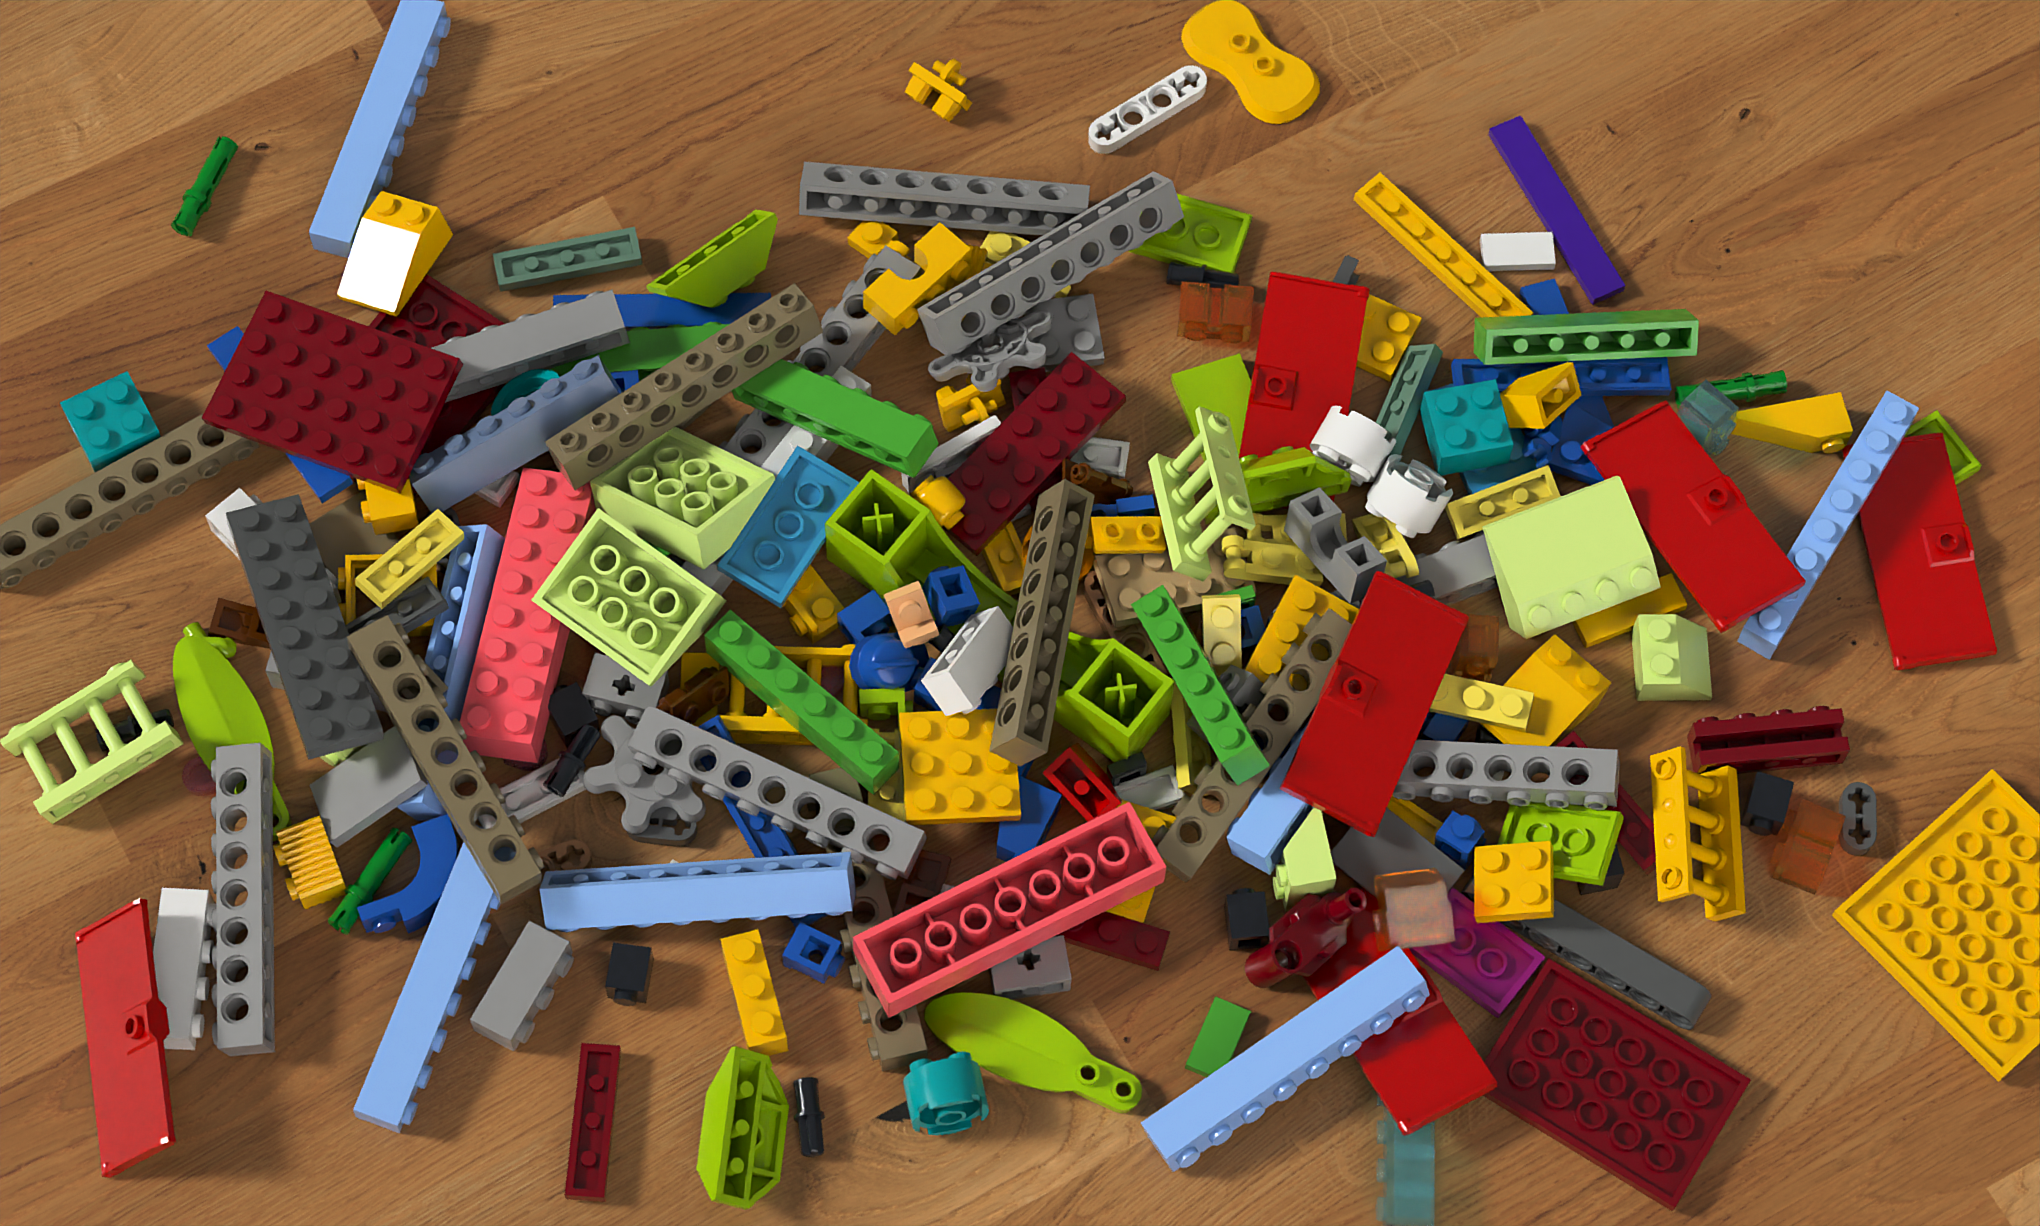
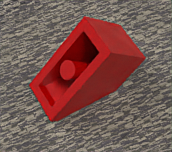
M1079 743L1069 746L1042 772L1087 822L1117 808L1122 803L1121 798L1104 770Z

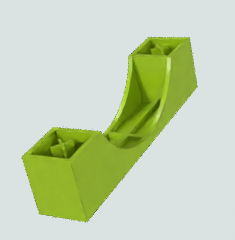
M870 469L826 521L827 560L871 591L874 589L882 599L884 598L883 594L919 581L922 588L929 573L938 567L948 566L953 568L963 565L980 602L975 614L999 606L1010 624L1014 626L1018 601L994 584L966 558L943 531L931 510L874 470ZM926 598L927 604L929 606L930 612L935 622L936 619ZM965 623L947 628L956 635ZM1069 631L1053 720L1111 761L1127 760L1128 757L1139 753L1170 715L1175 681L1114 638L1099 640ZM1006 667L997 675L998 681L1003 683Z

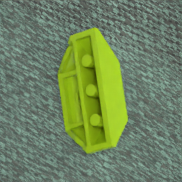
M758 209L754 210L740 222L729 227L646 285L648 291L709 308L723 304L727 301L730 293L738 288L750 285L754 282L755 276L766 269L778 221L776 214Z
M1287 446L1273 451L1272 455L1258 458V455L1253 454L1239 458L1253 513L1289 506L1291 500L1317 488H1321L1327 496L1348 492L1352 481L1349 472L1305 447L1294 450L1293 447ZM1218 504L1204 518L1206 525L1211 524L1219 516Z
M736 1046L730 1049L706 1092L696 1169L711 1201L746 1210L750 1209L757 1200L780 1182L789 1104L781 1084L771 1068L773 1065L770 1057Z

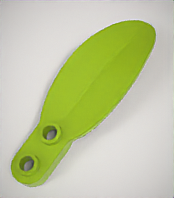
M185 636L176 644L174 650L173 677L179 708L190 739L210 772L212 760H216V747L262 743L272 752L273 819L279 820L277 826L273 827V841L278 840L276 831L291 826V817L274 782V750L266 721L250 689L224 655L201 637ZM243 780L236 785L234 794H239L246 788L247 780Z
M960 992L938 997L932 1000L925 1009V1022L931 1032L941 1042L955 1052L970 1053L972 1060L977 1062L981 1068L1009 1081L1043 1091L1074 1092L1117 1113H1126L1133 1110L1141 1099L1142 1086L1137 1077L1091 1055L1084 1044L1067 1028L1044 1013L1023 1003L996 995ZM1084 1068L1091 1069L1094 1073V1078L1092 1080H1085L1082 1078L1080 1071ZM1118 1085H1125L1128 1087L1130 1094L1122 1097L1118 1095L1116 1087Z

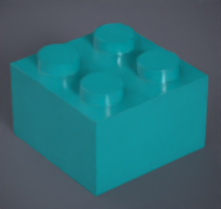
M128 371L60 402L64 414L94 472L105 468L161 437Z
M1496 379L1424 392L1420 414L1435 471L1442 476L1509 463L1514 444Z

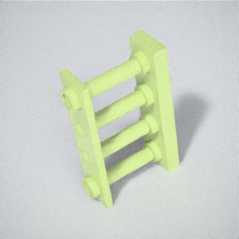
M1199 406L1195 410L1200 430L1198 436L1176 459L1156 453L1148 463L1173 571L1204 581L1212 573L1207 549L1231 524L1252 530L1256 524L1229 417L1220 412H1214ZM1205 450L1207 460L1189 478L1187 468ZM1211 477L1213 487L1196 505L1195 493ZM1218 504L1219 516L1202 533L1200 522Z
M132 660L112 666L107 671V675L30 722L14 726L10 729L7 736L0 739L1 745L15 757L23 752L44 791L42 797L33 801L39 814L52 824L184 744L178 732L166 721L161 724L155 722L135 686V683L146 676ZM119 693H122L143 730L140 737L128 744L122 742L102 706L104 702ZM86 713L90 714L110 750L107 757L95 764L89 762L69 726L70 723ZM55 732L77 770L75 776L63 784H57L36 745Z

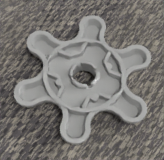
M1037 310L1027 316L1011 319L997 327L994 333L980 337L968 344L962 352L951 354L950 356L944 355L931 361L928 365L929 373L935 380L940 382L949 380L959 374L969 373L972 374V384L979 391H991L997 386L998 379L1005 377L1009 373V368L1013 366L1038 368L1046 362V347L1043 344L1031 341L1035 337L1049 331L1052 316L1047 310Z
M615 715L606 718L601 725V735L613 746L614 757L608 764L591 767L584 773L583 785L585 789L593 794H601L606 791L620 793L626 800V808L622 814L621 823L623 828L631 834L644 832L649 826L652 813L661 807L674 809L685 822L700 821L705 816L706 806L704 801L694 793L692 788L693 781L690 780L688 785L678 782L667 775L669 770L666 768L658 775L647 774L643 770L642 764L633 759L635 754L627 746L635 729L630 727L627 721L620 716ZM679 740L667 742L663 748V754L667 756L678 754L682 748V742ZM699 760L697 764V769L702 772H707L703 764Z

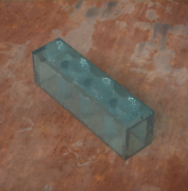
M1377 1094V1106H1384V1120L1377 1121L1376 1131L1377 1144H1383V1159L1377 1158L1376 1182H1383V1197H1377L1376 1221H1383V1226H1434L1435 1120L1421 1129L1403 1136L1397 1127L1398 1125Z

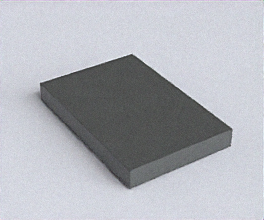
M1386 808L1375 837H1368L1351 826L1331 851L1333 865L1415 931L1418 930L1465 871L1388 808Z

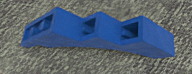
M930 657L925 668L920 666L917 668L910 687L914 688V702L930 711H942L921 681L936 662V659ZM993 685L987 689L980 698L982 700L981 704L976 709H998L1001 688ZM1035 759L1022 766H1018L1021 819L1019 821H999L996 858L1005 862L1042 845L1061 809L1062 794L1026 779Z

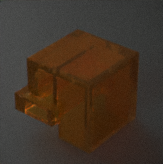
M1436 868L1375 876L1377 902L1380 908L1373 910L1378 951L1392 950L1397 946L1401 949L1455 941L1452 905L1447 899L1446 882Z

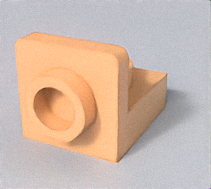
M919 581L883 594L896 630L905 648L925 644L930 639L939 635Z

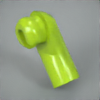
M198 622L191 623L183 629L185 636L192 635L203 638L219 650L226 659L233 657L236 653L237 647L233 639L229 637H207Z

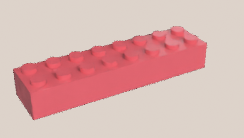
M523 467L460 718V724L467 735L463 742L469 752L476 750L481 756L538 763L550 715L548 710L550 695L553 694L554 688L557 685L570 628L534 603L532 598L596 512L590 481L574 490L561 472Z
M1128 802L854 936L853 952L886 1014L890 1018L1163 883L1166 865L1131 803Z

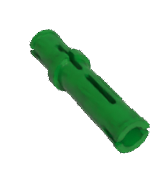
M224 136L217 138L191 189L186 190L184 193L182 207L171 223V227L177 233L184 236H192L201 215L209 210L212 204L211 198L227 170L231 159L238 150V145L233 140Z
M1779 370L1756 375L1748 372L1743 373L1741 377L1676 386L1674 392L1675 401L1679 410L1745 399L1746 402L1755 401L1756 397L1787 393V379L1785 372Z
M392 827L355 883L349 884L344 890L346 896L327 920L334 929L338 931L341 927V933L348 935L350 929L360 916L357 907L374 902L372 897L408 845L412 843V839L405 832L401 831L400 835H398L399 829Z

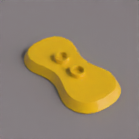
M1234 0L1214 1L1199 9L1184 25L1181 39L1189 56L1201 65L1225 76L1236 88L1245 108L1257 119L1271 124L1286 123L1303 114L1317 99L1320 92V82L1314 69L1302 59L1275 46L1264 33L1256 15L1245 5Z

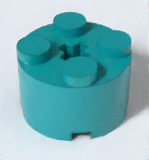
M957 1052L949 1056L948 1059L933 1062L931 1059H919L910 1064V1073L904 1078L903 1086L912 1127L915 1131L920 1133V1127L927 1128L928 1135L952 1134L972 1127L971 1119L980 1115L982 1121L988 1116L989 1106L980 1066L972 1060L970 1053Z

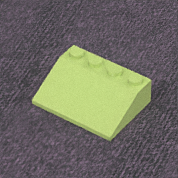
M674 427L590 481L596 510L599 508L638 537L704 570L731 548L774 483L775 476L767 470Z
M1618 475L1482 526L1509 628L1525 639L1661 588L1653 554L1623 482Z
M599 508L532 598L534 603L650 687L705 632L727 601Z

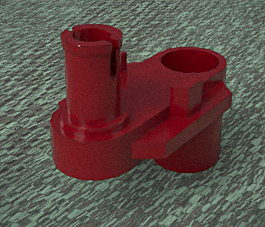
M1351 888L1344 894L1330 892L1323 897L1313 894L1304 896L1269 928L1270 943L1250 954L1246 959L1245 973L1249 981L1256 987L1269 988L1293 974L1306 977L1311 976L1348 942L1347 927L1353 921L1354 914L1362 911L1361 909L1366 907L1367 900L1365 894L1360 889Z

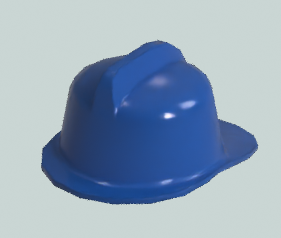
M898 632L874 634L864 637L856 644L850 655L849 668L852 679L861 689L905 688V692L914 689L910 687L917 668L919 666L925 668L929 655L924 644L905 648Z

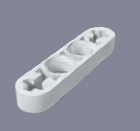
M1196 66L1182 67L1097 118L1089 127L1088 143L1091 149L1100 154L1111 153L1198 101L1204 96L1206 91L1207 76L1205 72ZM1186 79L1191 83L1197 81V87L1194 88L1192 85L1184 87V82ZM1159 94L1168 96L1172 103L1167 107H1158L1153 103L1152 99ZM1137 112L1142 116L1143 120L1137 125H1131L1125 122L1123 117L1126 113ZM1101 131L1105 135L1111 132L1110 140L1104 137L1098 139V132Z

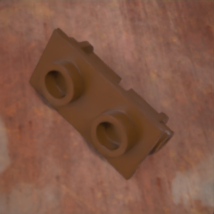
M1066 458L1063 459L1062 480L1066 479L1094 494L1093 505L1116 504V499L1130 498L1132 496L1133 487L1128 480L1108 476L1092 469L1087 463L1078 464Z
M714 666L711 668L704 667L699 673L684 683L685 689L689 691L688 693L678 687L666 697L661 698L656 708L685 722L694 724L701 716L730 696L727 667L724 666L720 670Z

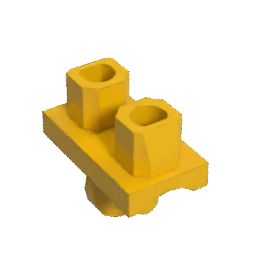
M954 58L946 65L939 60L935 61L932 69L940 73L939 77L914 62L908 70L913 77L905 90V93L910 98L923 105L932 90L939 93L941 96L931 110L947 122H950L961 108L966 112L968 111L972 102L967 99L964 93L951 86L954 82L962 87L967 78L959 74L961 62Z
M969 374L966 379L967 387L956 391L953 386L947 385L937 390L936 397L946 430L951 432L974 421H977L979 424L989 418L988 414L1005 405V398L1000 386L1001 380L998 379L997 386L993 390L981 392L972 384V374Z

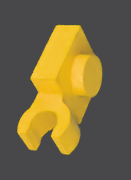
M863 220L847 237L848 245L868 259L873 254L878 255L886 245L911 261V258L907 256L910 249L905 244L897 241L898 232L884 222Z

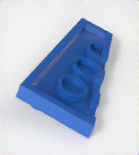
M1572 403L1567 408L1562 421L1560 441L1554 444L1551 451L1552 460L1547 464L1550 470L1589 485L1605 480L1580 447L1584 442L1597 435H1601L1612 429V427Z

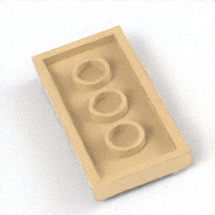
M1235 527L1226 529L1207 549L1212 573L1204 581L1173 571L1167 542L1163 553L1102 554L1095 556L1093 565L1114 628L1140 623L1141 621L1131 604L1161 585H1164L1182 614L1202 610V596L1216 595L1249 585L1253 586L1256 595L1257 590L1254 581L1224 576L1223 562L1226 560V554L1222 552L1221 541L1226 536L1237 535Z

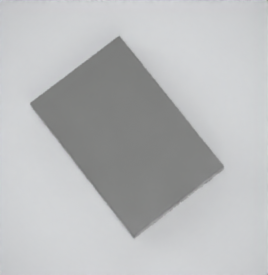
M395 726L383 734V740L369 743L310 784L329 842L337 848L428 786L423 772Z

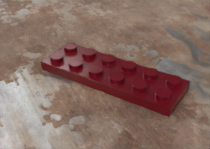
M1071 351L948 478L965 497V504L960 509L965 516L949 531L944 526L942 528L974 555L978 556L1062 469L1063 459L1070 460L1126 403V395Z

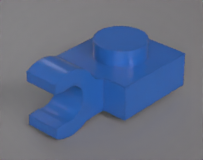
M1560 416L1544 429L1525 428L1522 453L1525 457L1536 458V467L1538 469L1551 462V446L1560 441L1562 418Z
M1153 494L1116 499V504L1111 505L1094 504L1091 517L1154 516L1155 504Z

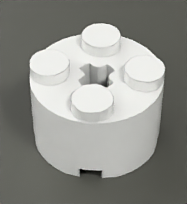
M1332 406L1310 444L1311 450L1325 460L1349 472L1352 479L1351 484L1360 487L1363 481L1374 482L1394 448L1396 440L1393 437L1387 441L1384 437L1388 431L1371 419L1352 410L1346 416L1339 413L1342 407Z
M1393 454L1388 457L1367 493L1368 502L1365 508L1371 514L1381 518L1386 517L1395 523V528L1407 537L1414 538L1417 533H1429L1452 497L1453 490L1451 488L1446 491L1444 486L1447 481L1430 467L1414 459L1408 465L1400 462L1403 457L1402 455Z

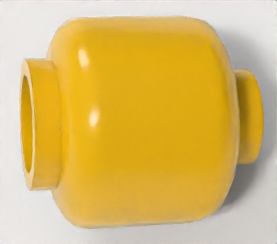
M930 475L910 494L912 498L931 510L938 524L941 527L944 526L948 531L965 516L960 511L965 504V497L945 476L934 478Z

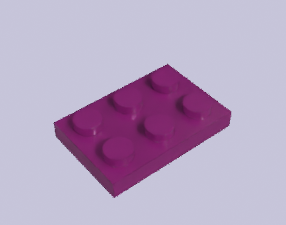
M1455 888L1450 890L1407 943L1414 956L1496 1018L1501 1016L1545 960L1544 955L1500 922L1477 923L1474 918V903Z

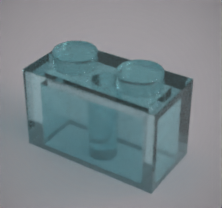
M1705 380L1681 403L1677 415L1708 455L1712 453L1717 456L1730 442L1728 436L1737 425L1734 419L1739 407L1710 382Z

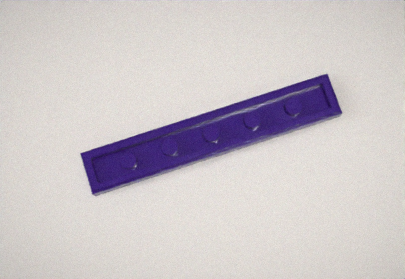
M1519 115L1490 128L1489 137L1547 232H1553V242L1591 304L1594 305L1623 292L1625 288L1624 282L1522 116Z

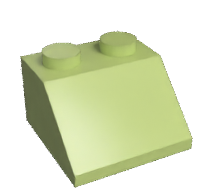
M1638 614L1631 631L1636 700H1711L1712 688L1707 628L1676 614Z
M1312 808L1284 848L1280 864L1275 866L1276 877H1273L1274 894L1277 900H1283L1285 911H1289L1307 894L1323 897L1334 890L1337 878L1322 812L1317 808Z

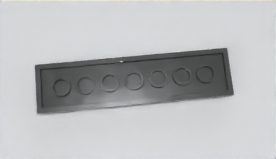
M299 494L227 512V524L308 760L383 740L382 726L361 667L348 647L347 636L349 634Z

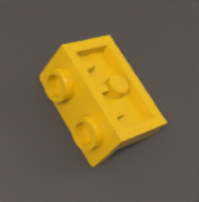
M1161 516L1090 517L1085 549H1093L1095 554L1163 553L1166 549V541Z
M811 564L783 604L791 615L789 621L794 630L801 637L806 635L812 644L838 628L837 613L845 609Z

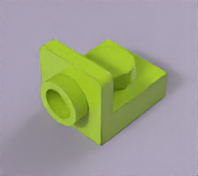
M905 688L859 690L860 717L868 716L871 720H885L890 718V715H898L899 728V713L913 712V700L905 701Z

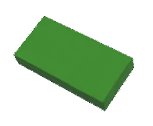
M1215 996L1186 1062L1185 1069L1208 1077L1230 1062L1251 1011Z

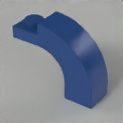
M447 814L412 826L420 850V866L417 875L400 892L357 907L366 933L372 931L375 933L386 932L394 928L397 922L403 920L409 934L427 925L432 920L460 852L453 826Z

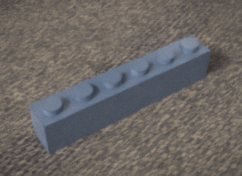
M599 355L590 360H583L576 364L570 372L559 378L548 380L539 390L527 397L515 399L508 408L496 415L481 419L475 427L465 433L450 437L441 447L430 453L419 455L409 475L411 484L431 513L437 509L443 512L548 451L549 449L545 441L621 394V389Z

